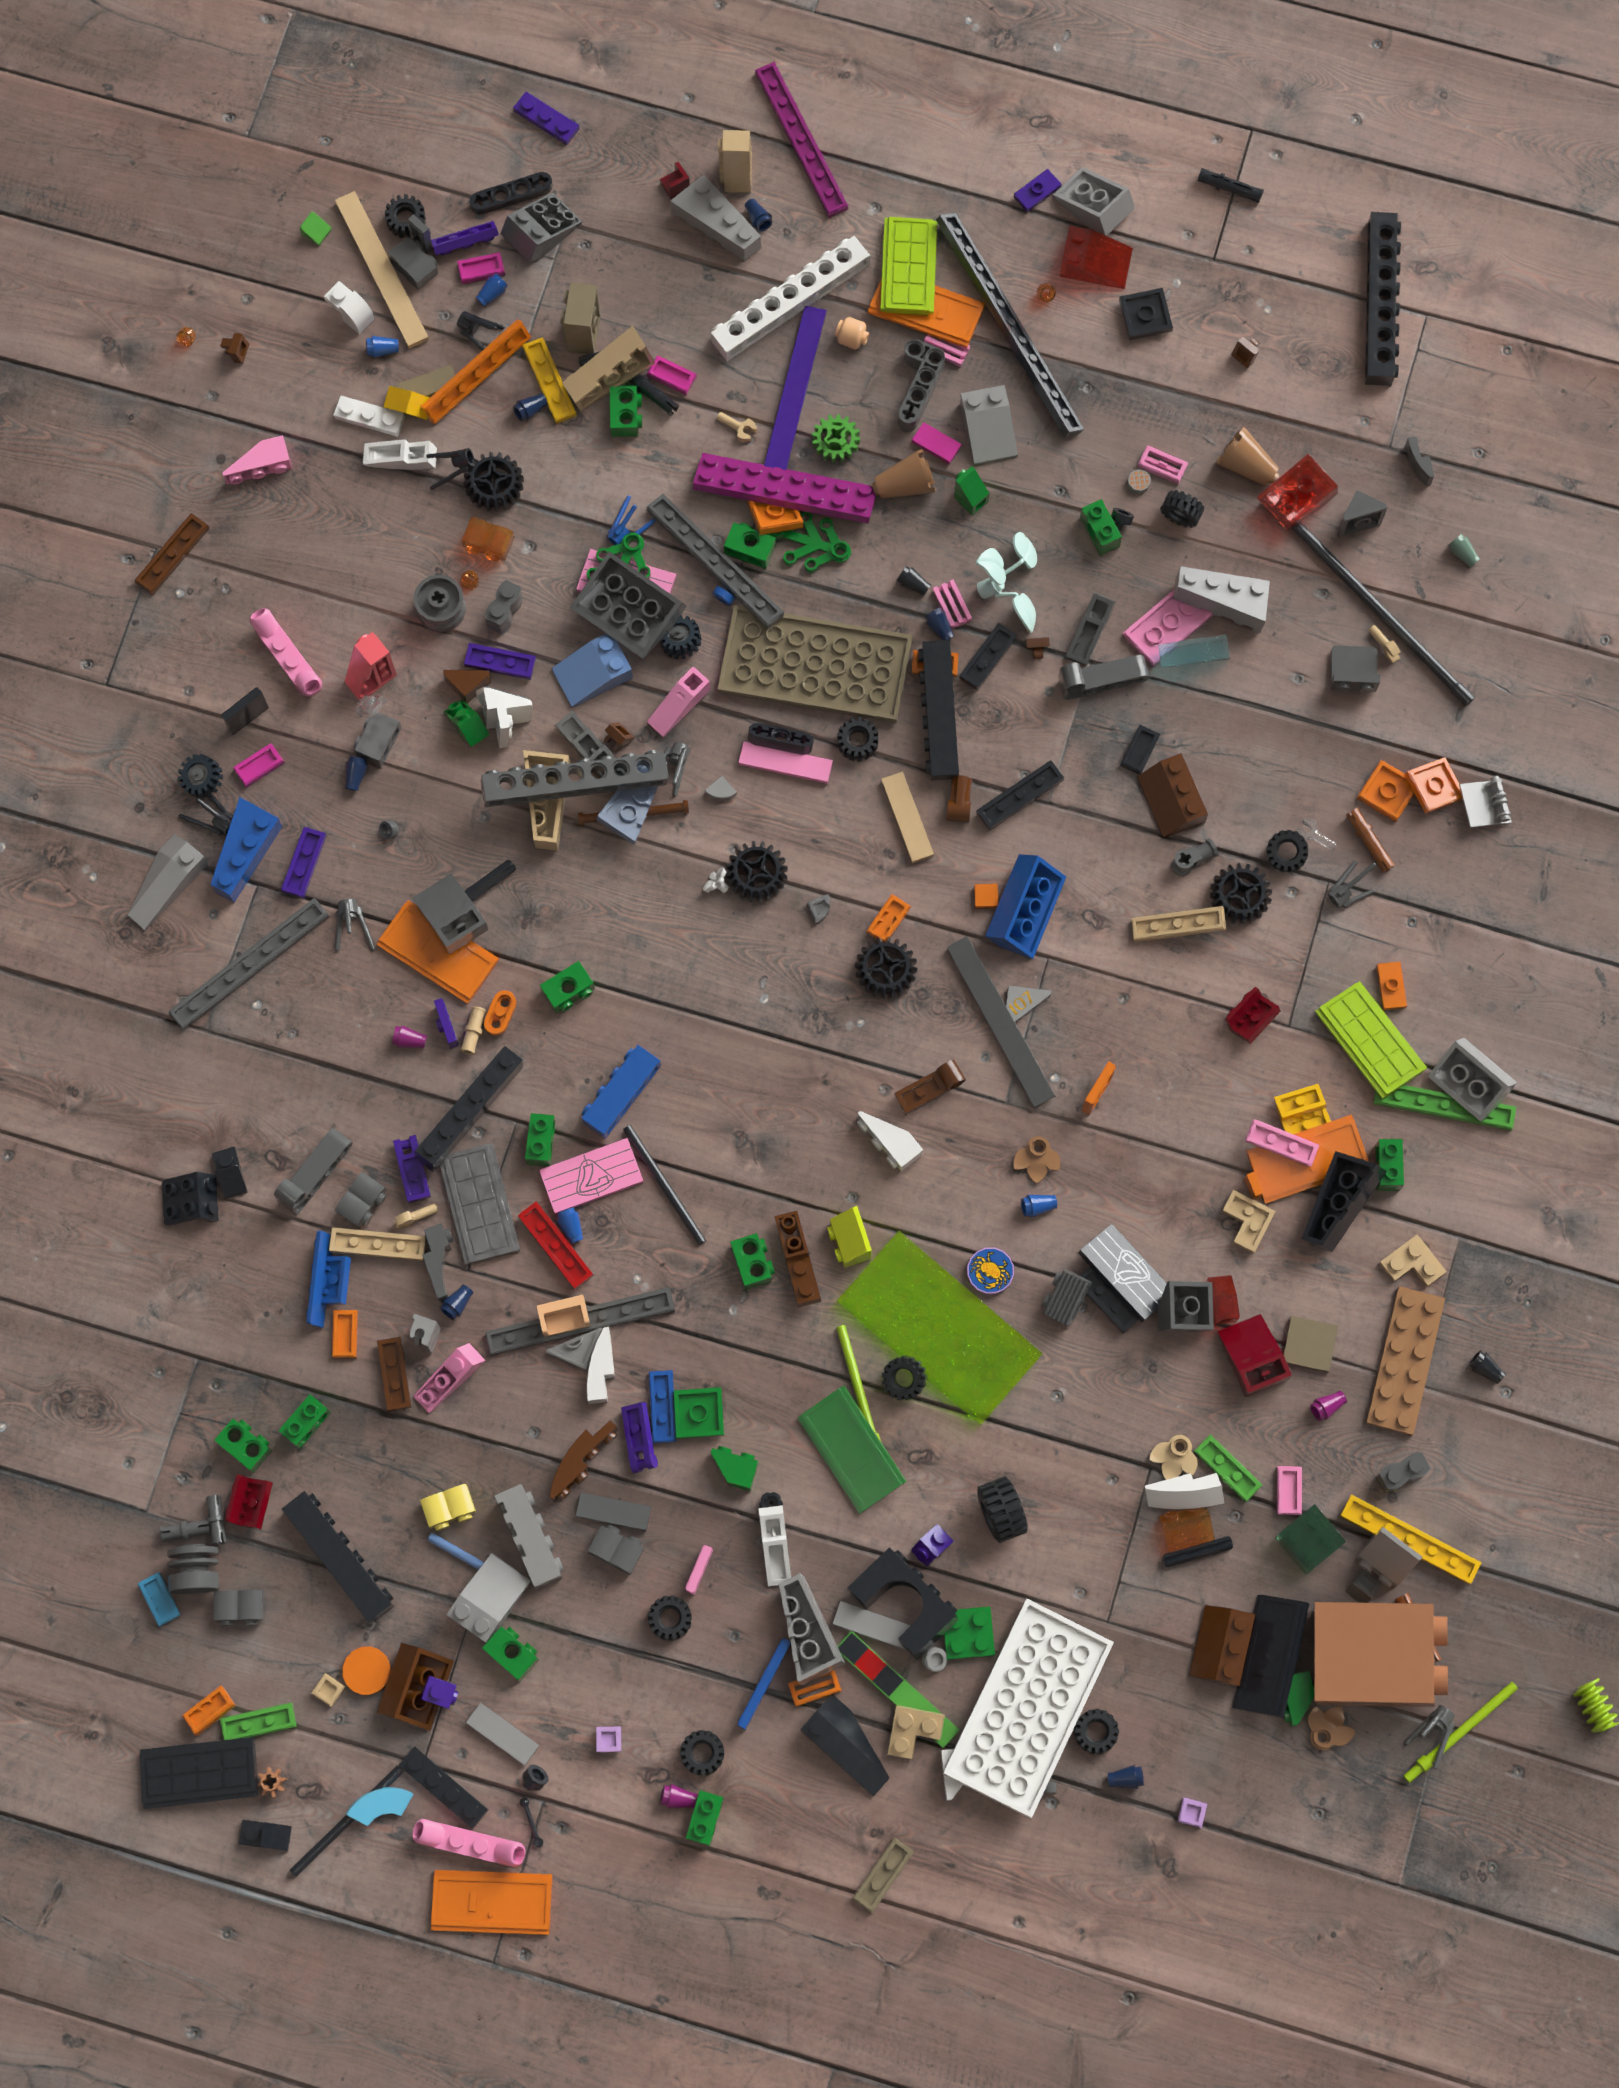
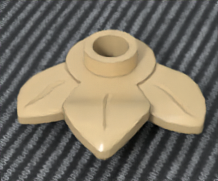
M1176 1435L1169 1442L1157 1444L1150 1454V1461L1162 1463V1474L1165 1480L1178 1477L1182 1471L1194 1475L1198 1465L1196 1456L1191 1452V1441L1183 1435ZM1181 1443L1184 1446V1450L1181 1452L1177 1451L1175 1445Z

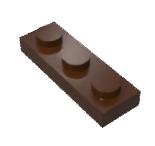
M401 1337L378 1340L377 1345L387 1411L412 1408Z

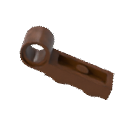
M953 1059L942 1064L933 1073L895 1092L894 1096L905 1115L960 1086L966 1079Z

